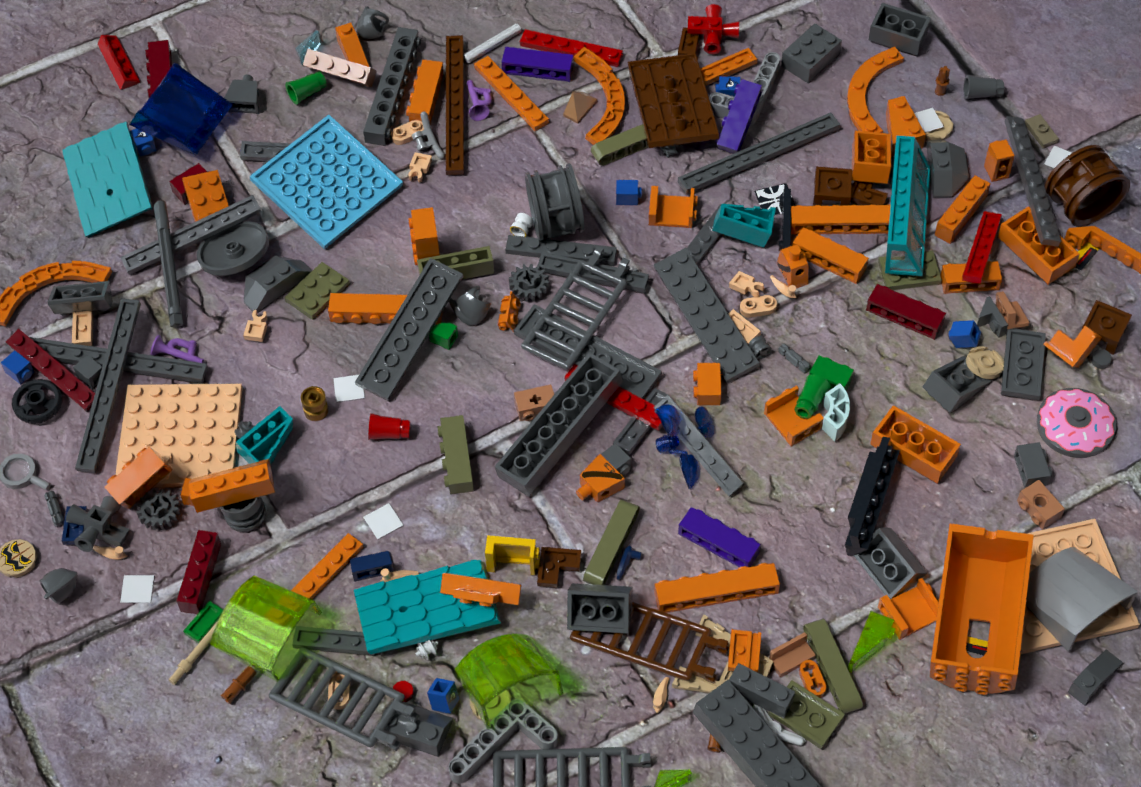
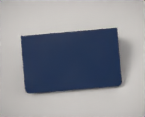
M389 551L350 559L354 582L382 576L381 571L383 569L393 572Z

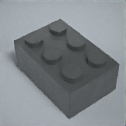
M882 3L870 26L868 40L918 55L929 31L931 18Z
M814 23L782 52L781 67L804 82L809 83L840 55L842 40Z

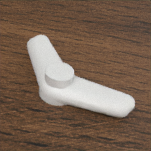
M756 704L753 705V709L780 740L798 746L805 743V738L782 729L779 723L772 721L764 708Z

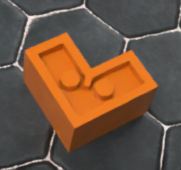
M1084 326L1075 340L1062 330H1058L1050 342L1045 341L1043 345L1072 367L1079 368L1102 337L1088 326Z

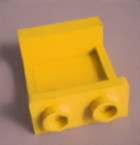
M487 535L485 548L487 572L495 573L496 562L530 565V573L535 575V570L539 569L540 547H536V539Z

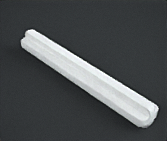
M514 24L464 54V60L467 63H471L521 33V27L518 24Z

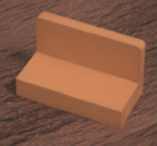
M1004 291L996 292L995 305L1007 322V329L1029 326V321L1017 301L1009 302Z
M805 632L770 651L769 659L773 661L772 667L780 678L799 668L803 661L815 659L816 655L807 643L808 635Z

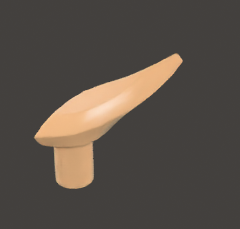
M773 275L770 276L776 288L783 295L789 298H796V286H788Z
M94 545L93 547L96 552L110 559H124L128 557L123 552L121 546L112 548Z
M383 569L381 571L383 577L380 581L388 582L408 575H418L419 572L412 570L389 572L388 569Z
M669 677L663 679L655 692L653 707L656 713L661 711L666 702Z

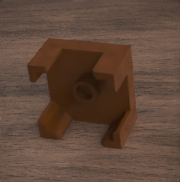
M816 166L813 206H822L823 200L841 201L840 206L850 205L852 169Z
M1096 300L1082 329L1084 326H1088L1102 337L1101 340L1107 342L1105 350L1114 355L1119 341L1128 327L1132 314Z

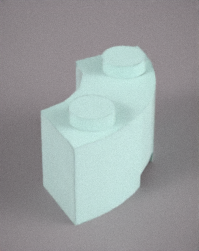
M841 384L825 393L823 405L827 410V414L823 419L822 430L834 442L844 433L850 410L848 394Z

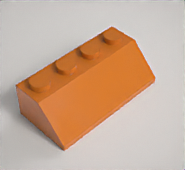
M269 459L193 478L188 483L190 498L197 513L275 493Z

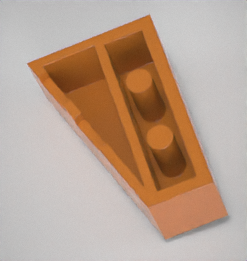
M905 96L888 100L886 122L888 134H891V157L895 156L896 136L915 137L922 149L926 134Z

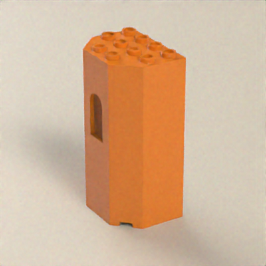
M949 524L930 664V678L950 688H954L956 691L965 692L970 690L980 695L1015 690L1033 534L1004 530L992 532L981 527ZM969 620L990 623L987 652L981 658H973L966 651Z

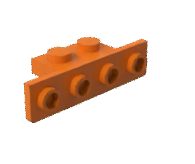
M443 573L440 593L454 595L453 598H459L462 603L478 601L481 606L490 607L493 603L497 602L519 605L522 586L516 583Z

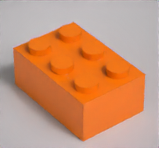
M855 130L852 144V180L888 184L891 168V134Z
M433 207L411 210L412 218H408L415 266L418 265V259L440 255Z
M151 447L143 448L139 451L137 458L133 462L129 461L122 467L123 471L108 479L107 485L104 488L119 505L130 509L140 500V497L149 492L173 468L157 451Z

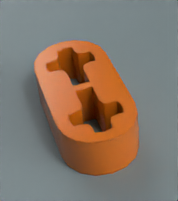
M812 660L803 661L800 664L799 675L805 689L822 698L825 695L826 683L818 665ZM806 667L812 670V677H810L808 671H805ZM813 682H815L817 688H820V692L812 690Z

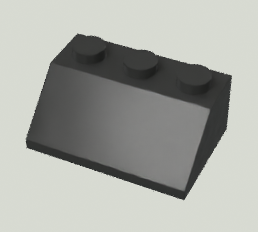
M109 281L53 286L47 302L54 314L68 315L73 312L107 311L111 309L113 299Z
M878 528L873 533L869 548L854 555L881 591L888 595L890 599L913 588L918 583V579L923 578L927 574L926 570L892 528Z
M576 583L570 585L567 597V630L629 633L632 612V587Z
M402 702L406 706L415 708V712L420 715L414 723L405 716L395 712L383 732L396 736V741L400 742L401 745L438 757L453 718ZM391 703L385 708L383 715L385 714Z

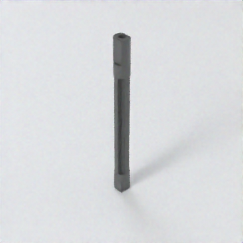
M157 201L154 204L170 327L179 328L183 325L167 206L165 201Z

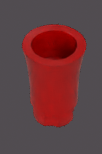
M370 413L368 440L409 438L410 420H401V418Z

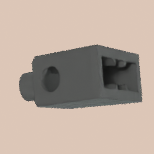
M246 74L242 80L235 79L231 82L223 100L226 112L259 114L258 83L253 81L251 75Z

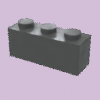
M738 663L729 679L746 700L783 719L794 702L795 691Z

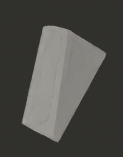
M1070 547L1054 554L1029 573L1026 606L1067 651H1070L1080 632L1119 603L1124 609L1128 610L1138 591L1076 547Z

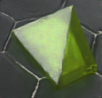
M660 770L654 787H682L691 782L692 772L690 770Z

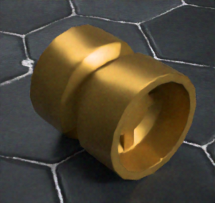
M318 386L304 389L300 398L305 417L311 421L324 419L329 411L325 392Z

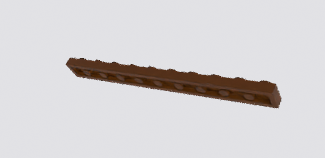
M463 35L446 36V175L464 174Z

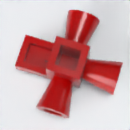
M711 4L705 9L707 17L688 16L687 34H704V51L708 54H717L721 51L722 35L739 38V22L722 24L721 6Z

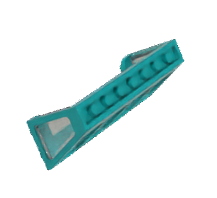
M896 136L885 273L922 276L930 165L916 138L911 136Z

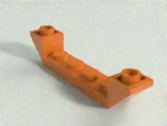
M1096 226L1074 227L1067 230L1064 239L1072 247L1080 250L1086 242H1089L1094 247H1098L1109 256L1116 258L1124 265L1131 267L1141 274V253Z

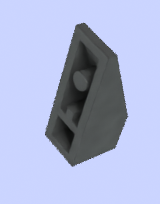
M1105 650L1072 682L1068 693L1085 706L1123 662L1108 650Z

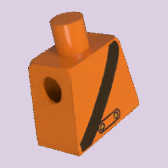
M793 245L780 250L777 265L788 286L794 285L796 288L808 285V262L800 247Z
M599 454L580 474V485L582 487L576 490V494L581 500L591 495L595 501L600 502L625 488V478Z

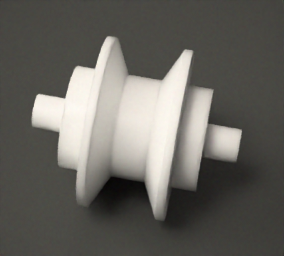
M428 640L423 644L417 643L418 652L415 653L417 657L420 655L422 658L425 657L426 660H429V654L437 655V641Z

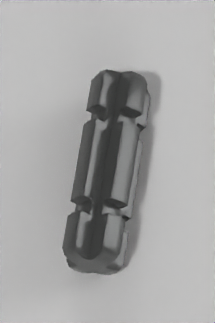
M783 343L778 348V352L782 356H786L785 358L794 366H799L798 369L803 373L810 369V363L806 360L803 361V357L793 349L790 350L787 344Z
M46 492L44 496L54 526L64 525V518L55 492Z

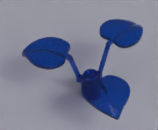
M662 405L656 408L654 412L659 416L667 435L656 439V448L660 453L669 451L670 454H681L679 459L688 489H691L699 479V464L694 455H688L687 451L675 450L679 446L680 438L677 435L680 430V415L673 405ZM698 407L695 411V420L699 426L697 428L701 430V433L707 439L711 438L715 432L714 421L705 407Z

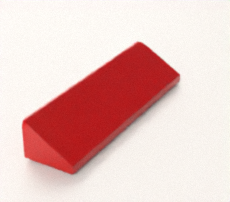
M101 35L98 46L120 90L139 84L140 80L116 35Z

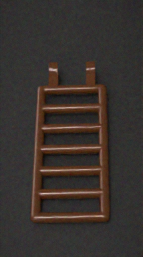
M632 602L631 617L634 611L645 614V617L628 652L617 648L624 633H615L609 645L598 641L602 632L594 631L591 638L581 636V630H572L570 634V640L670 676L689 681L693 675H696L713 684L717 677L715 674L716 669L698 665L705 647H708L723 655H727L729 650L727 640L710 637L712 630L709 627ZM654 617L664 621L648 657L644 658L636 655ZM671 625L683 627L667 664L664 665L656 662L655 659ZM692 630L702 634L684 672L674 668Z

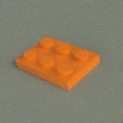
M218 170L182 178L195 222L229 206Z

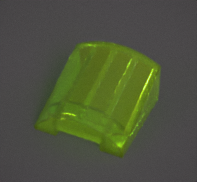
M252 576L238 588L225 606L215 626L210 645L277 682L280 678L273 668L292 631L308 610L319 616L322 611L314 600L257 576Z
M506 634L489 639L472 649L454 669L487 729L491 728L485 706L496 696L518 683L547 675L558 694H564L558 669L531 637L524 634Z

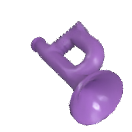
M472 80L467 81L468 90L473 102V106L469 110V116L475 121L487 118L490 112L488 106L492 102L491 89L478 88L474 86ZM477 94H483L485 100H479Z
M157 335L151 347L150 355L152 356L166 353L186 361L204 362L203 358L195 356L197 342L194 340L186 341L175 338L166 345L162 337ZM181 346L187 348L188 352L180 351L174 347Z

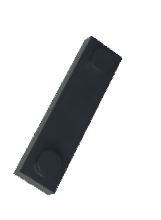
M784 189L783 196H779V207H782V240H779V251L791 246V189Z

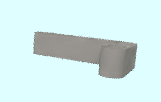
M769 52L765 55L753 83L762 85L763 92L750 125L756 123L778 75L780 55L775 52ZM718 92L710 94L709 101L713 115L720 118L728 116L730 111L728 110L729 103L735 97Z
M520 699L512 700L450 761L448 766L450 779L457 784L464 783L518 729L541 749H556L558 745L557 731L524 701ZM515 710L523 711L521 714L518 715L513 713V711ZM530 723L538 724L535 728L528 727ZM501 724L508 725L505 729L498 728ZM547 736H551L553 738V740L551 741H545L543 739ZM486 739L493 740L490 744H485L483 741ZM472 753L478 754V757L474 759L468 756ZM457 768L464 769L461 773L453 772Z

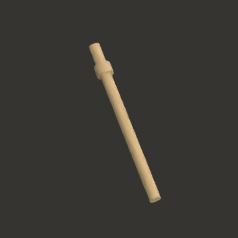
M245 587L189 656L177 665L178 669L168 679L170 683L175 685L184 673L187 674L193 662L252 593L250 588Z

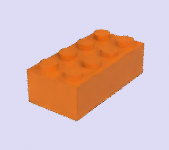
M1029 206L1003 222L1000 226L998 238L1048 285L1076 267L1080 253L1061 236L1059 246L1043 245L1040 243Z
M894 405L873 431L870 445L877 448V446H880L882 437H889L894 449L900 450L897 458L899 462L937 484L957 458L961 446L960 443Z

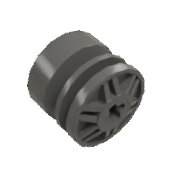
M261 496L220 507L227 524L231 529L238 532H247L257 528L266 516V508Z

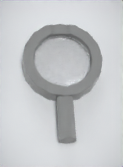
M13 454L6 457L0 465V480L7 488L21 489L30 483L45 490H49L51 487L49 482L36 476L37 468L33 459L28 455Z

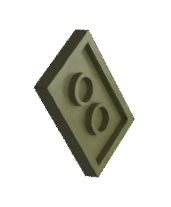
M933 251L924 252L922 276L885 273L886 256L879 257L878 259L884 285L891 290L941 284L942 280ZM905 254L892 255L891 258H905Z
M321 262L285 296V301L314 320L329 305L330 293H342L350 285V281Z
M791 680L787 688L795 691V696L784 719L771 712H768V715L822 749L843 720L845 714Z

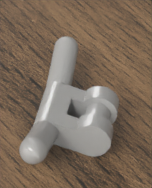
M421 112L420 116L424 130L412 134L413 140L417 143L416 147L419 152L432 148L439 159H444L445 154L434 137L426 112ZM427 137L428 141L424 142L422 138Z

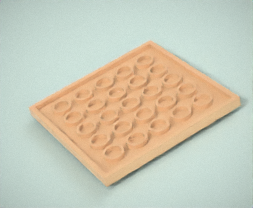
M242 384L128 385L115 475L123 471L122 467L129 461L133 462L137 458L139 451L148 447L157 451L173 468L153 488L183 487L185 478L193 479L235 468L236 441L238 437L234 431L239 428Z
M1096 519L1026 533L1034 535L1030 572L1054 554L1070 547H1076L1120 579ZM1120 603L1115 605L1080 632L1074 642L1138 628L1140 624L1132 605L1128 610L1124 609ZM1025 606L1020 654L1060 646L1061 644Z

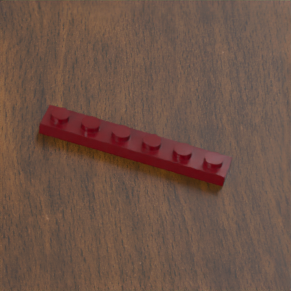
M19 328L6 341L7 345L27 359L34 368L56 384L61 391L87 412L92 407L95 393Z

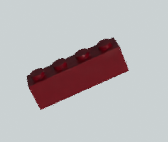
M169 41L148 42V49L145 50L146 59L149 60V62H146L147 73L150 74L147 75V83L150 86L147 89L148 97L152 99L154 105L175 103L172 54Z
M879 284L872 291L866 306V311L934 340L944 324L946 315L945 312L938 308L926 305L922 301H917L903 293H898Z
M198 530L176 600L180 612L198 614L202 610L221 547V541L216 532Z

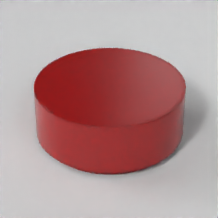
M399 681L393 686L394 690L404 694L403 702H408L412 699L414 691L411 683Z

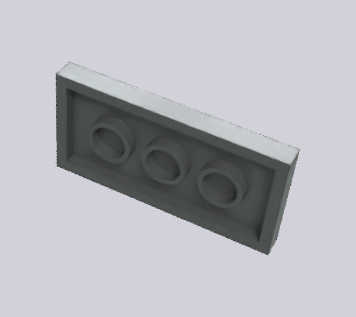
M1014 328L1007 329L1000 395L1033 400L1040 399L1045 349L1043 344L1045 343L1046 333Z

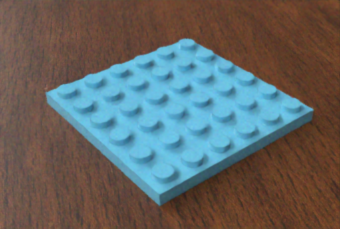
M327 115L250 175V181L323 249H326L403 186L402 180L330 115Z

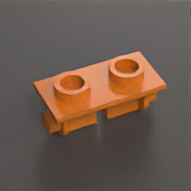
M510 291V296H504L501 301L500 312L504 314L499 315L498 326L500 330L510 328L514 332L516 324H518V311L521 304L519 298L512 291Z

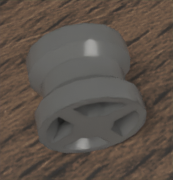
M764 336L755 337L748 344L758 360L765 358L772 351L770 345L766 344Z

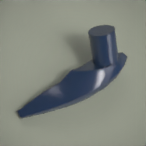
M630 545L625 549L617 570V580H620L630 558L640 560L641 552L632 550Z

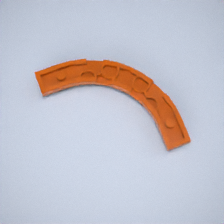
M583 47L574 56L573 61L590 72L598 80L604 90L607 104L606 111L601 120L585 136V139L594 145L610 138L617 130L622 120L625 98L621 82L612 72V68L599 56Z
M896 47L885 50L865 61L851 79L847 94V104L850 118L858 131L883 133V130L867 109L865 94L871 80L883 71L903 63L904 57Z
M72 261V263L63 264L55 262L27 272L19 277L18 282L12 287L8 286L0 295V325L6 327L21 301L38 288L63 280H82L91 283L108 281L112 273L111 267L86 261Z

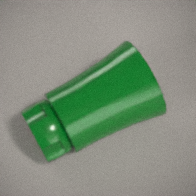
M319 71L300 79L286 82L285 87L289 98L297 105L307 97L325 88L327 82Z
M815 374L806 377L804 387L794 409L796 415L801 418H811L825 397V393L831 389L830 383L825 378Z

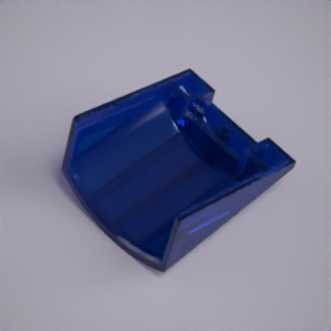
M173 63L164 79L141 110L137 111L129 125L196 156L233 104L177 63Z

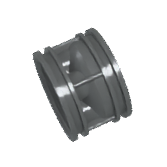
M570 163L566 164V168L559 165L558 170L540 175L537 170L534 171L533 175L525 172L527 197L538 240L542 241L544 236L547 239H551V237L565 234H575L576 230H579L580 233L584 232L582 204L572 165Z

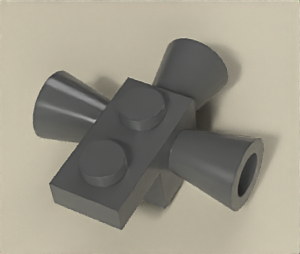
M104 497L100 507L93 505L89 512H86L76 504L70 507L66 516V522L84 525V531L74 540L75 545L80 550L85 552L92 551L96 539L116 547L122 546L128 537L130 529L111 522L112 516L121 508V505L113 497Z

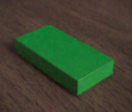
M209 601L184 629V634L199 644L225 611Z

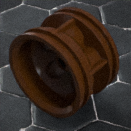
M1099 145L1085 146L1068 155L1052 170L1045 183L1046 193L1055 203H1063L1065 216L1076 227L1088 226L1107 216L1123 201L1130 189V180L1118 169L1109 155Z

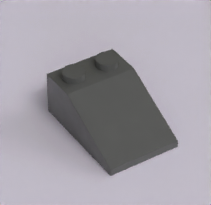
M962 356L932 371L922 387L950 413L960 408L990 384L991 380L975 375L968 368L966 357Z

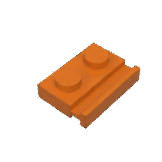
M731 629L727 671H734L738 663L758 673L761 632L752 633V631Z

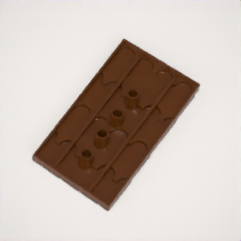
M696 53L628 62L629 75L649 148L719 139V132Z

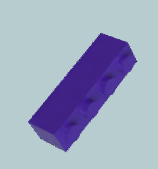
M505 47L501 62L502 71L509 75L570 82L573 71V55Z
M741 79L740 84L736 85L734 94H736L735 98L729 103L728 110L730 111L728 116L724 117L722 132H719V139H716L718 149L732 154L741 150L763 92L762 85Z
M690 507L679 523V535L739 568L743 566L751 567L759 555L761 544L754 538L742 535L737 529L729 528L720 520L707 516L702 510Z

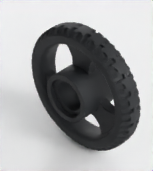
M35 379L26 382V384L21 385L16 390L12 398V408L15 415L20 420L31 424L48 421V419H51L58 413L62 405L60 389L56 384L45 379ZM41 389H50L55 394V398L48 400ZM26 393L25 399L27 403L19 406L22 396ZM32 412L39 415H29V413Z

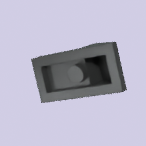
M989 296L985 300L977 326L981 327L989 324L991 330L999 338L1005 336L1008 324Z

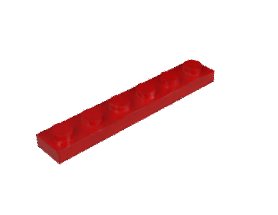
M527 29L524 30L520 39V46L570 54L573 55V58L583 47H586L603 59L609 66L614 67L619 66L623 56V50Z
M983 212L963 272L962 281L981 284L1002 214Z
M574 364L573 367L564 376L565 381L578 367L577 365ZM618 387L606 402L658 431L665 424L664 419L654 409L655 405L621 387Z

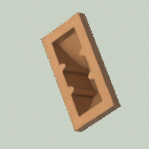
M573 91L563 116L578 124L594 106L597 99L585 92Z

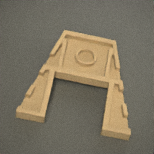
M703 614L699 624L712 630L710 637L727 640V646L730 648L731 634L725 631V628L718 623L715 624ZM696 632V635H697V636H699V637L702 636V634ZM760 653L758 673L768 677L773 661ZM727 662L720 680H715L714 684L693 675L689 681L675 677L672 688L710 693L729 680L734 671H727ZM680 666L679 670L685 672L686 668Z

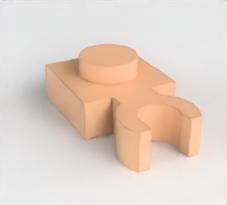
M414 153L409 165L411 170L408 174L410 181L414 176H418L419 183L422 181V173L427 174L431 165V155Z
M739 271L729 282V288L744 295L747 292H751L753 297H759L758 289L764 291V284L755 282L754 277Z
M254 310L252 313L253 321L248 320L243 335L244 340L263 342L267 329V313L264 311L263 315L258 317L257 310Z

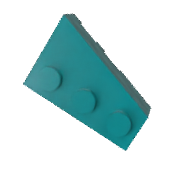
M721 204L715 216L712 231L764 248L772 233L776 207L760 209V206L744 208V205Z
M279 406L236 441L237 452L249 464L269 459L271 465L293 430V418Z

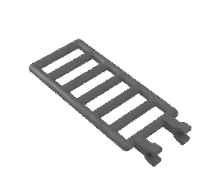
M597 246L588 262L580 260L522 342L521 348L565 370H569L626 287L627 281L622 277L630 269V266H628L630 260L623 257L618 268L612 274L597 267V264L604 258V254H602L604 248ZM584 268L618 285L612 292L578 275ZM575 282L609 299L604 305H601L569 288ZM565 295L599 311V313L593 319L559 302ZM556 309L590 325L586 333H583L550 317V315ZM547 323L580 339V341L574 347L540 330ZM537 337L571 353L567 361H564L531 345V343Z
M305 647L299 649L269 693L271 700L370 748L379 741L397 751L401 746V743L396 741L397 737L383 732L396 712L414 723L420 716L415 712V708L402 704L405 697L401 692ZM306 657L313 660L288 698L280 695L279 693L302 659ZM319 665L328 667V670L304 706L295 702ZM338 672L345 675L320 714L311 710L334 674ZM352 679L361 683L337 721L328 718V715ZM368 687L376 690L377 693L354 728L350 729L344 726ZM387 695L393 698V702L370 737L360 734L383 697Z
M627 747L495 751L493 753V787H501L502 759H514V787H523V759L535 758L536 787H544V758H557V787H566L565 757H578V787H587L586 757L599 756L600 787H608V756H620L621 787H630L629 767L651 768L650 753L629 755Z

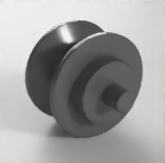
M680 144L661 147V149L666 153V157L674 155V153H678L675 148L680 146Z
M241 421L238 423L239 428L235 429L234 433L240 439L254 426L251 421Z

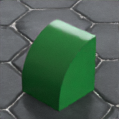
M451 323L436 324L429 333L430 342L447 350H450L459 337L458 327Z

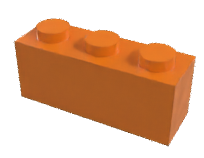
M988 261L981 284L962 281L966 263H950L942 266L940 276L944 294L1000 289L1002 277L998 261Z

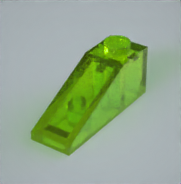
M870 611L849 662L848 671L850 673L882 649L887 639L892 640L896 629L892 627L894 619Z

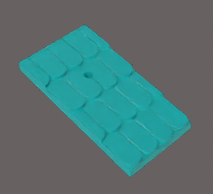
M128 122L119 123L108 130L101 131L97 135L85 138L81 142L70 145L62 150L79 217L87 238L153 209Z
M471 560L451 567L444 566L418 575H408L388 582L381 581L354 589L367 652L372 655L500 624L501 621L496 603H493L490 607L481 606L478 601L462 603L459 598H453L454 595L440 593L443 573L488 579L482 560Z

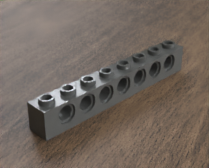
M397 28L363 131L365 143L386 146L387 139L391 138V127L395 125V115L400 110V99L404 98V87L408 85L409 81L408 74L412 73V62L416 60L417 47L419 48L421 45V37L418 36V30Z

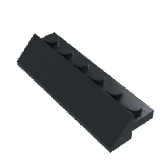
M882 437L876 452H869L848 515L850 530L845 542L848 556H853L869 548L900 450L894 449L889 437Z

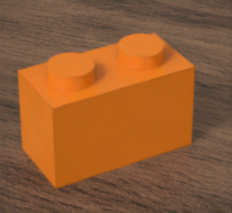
M1007 139L989 143L984 167L992 182L1009 178L1015 155Z
M697 363V370H693V382H697V386L693 387V398H697V405H720V363Z

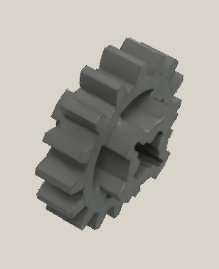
M523 264L522 269L516 267V272L512 271L511 277H509V289L515 295L518 294L519 300L524 297L525 301H528L529 298L535 301L536 296L542 298V293L546 294L547 288H549L548 275H545V270L540 271V266L533 268V264H530L529 267Z
M163 488L159 492L153 489V494L146 492V498L140 497L141 504L136 505L138 509L136 513L141 524H145L146 528L152 525L153 530H156L158 526L163 530L166 524L172 526L171 520L177 521L176 515L180 514V503L176 495H172L170 490L165 493Z

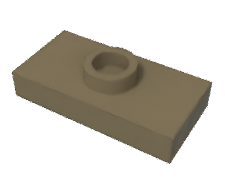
M1041 114L1025 120V126L1042 148L1058 143L1059 138Z

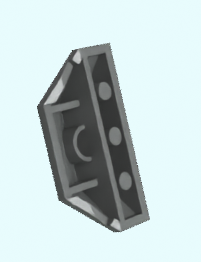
M926 140L933 199L952 198L955 192L969 178L965 149L946 140Z
M275 255L246 275L244 304L252 312L257 310L258 313L297 286L312 270L302 260Z

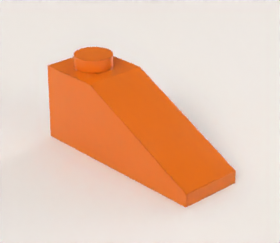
M352 23L335 27L337 42L346 60L369 67Z

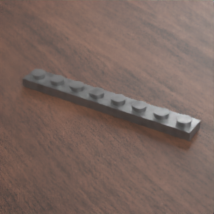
M254 195L171 233L173 254L261 213V208ZM159 240L120 257L129 275L161 260Z

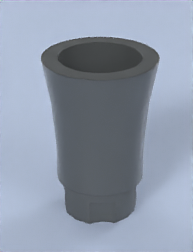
M966 75L963 85L964 98L1002 97L1004 94V82L1001 79Z

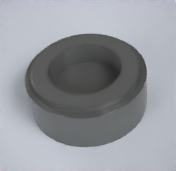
M1098 349L1094 351L1091 362L1095 367L1104 369L1110 365L1112 357L1108 351Z

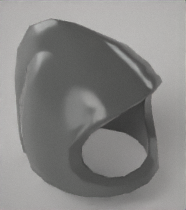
M366 6L356 26L358 37L365 39L381 37L389 22V18L384 13L369 9ZM375 16H381L385 18L386 21H382L376 18Z
M480 286L470 289L456 300L450 298L448 301L456 316L467 325L480 323L490 310V303L479 300Z
M59 568L44 575L39 580L46 593L44 598H51L57 604L63 602L72 594L76 587L77 572Z

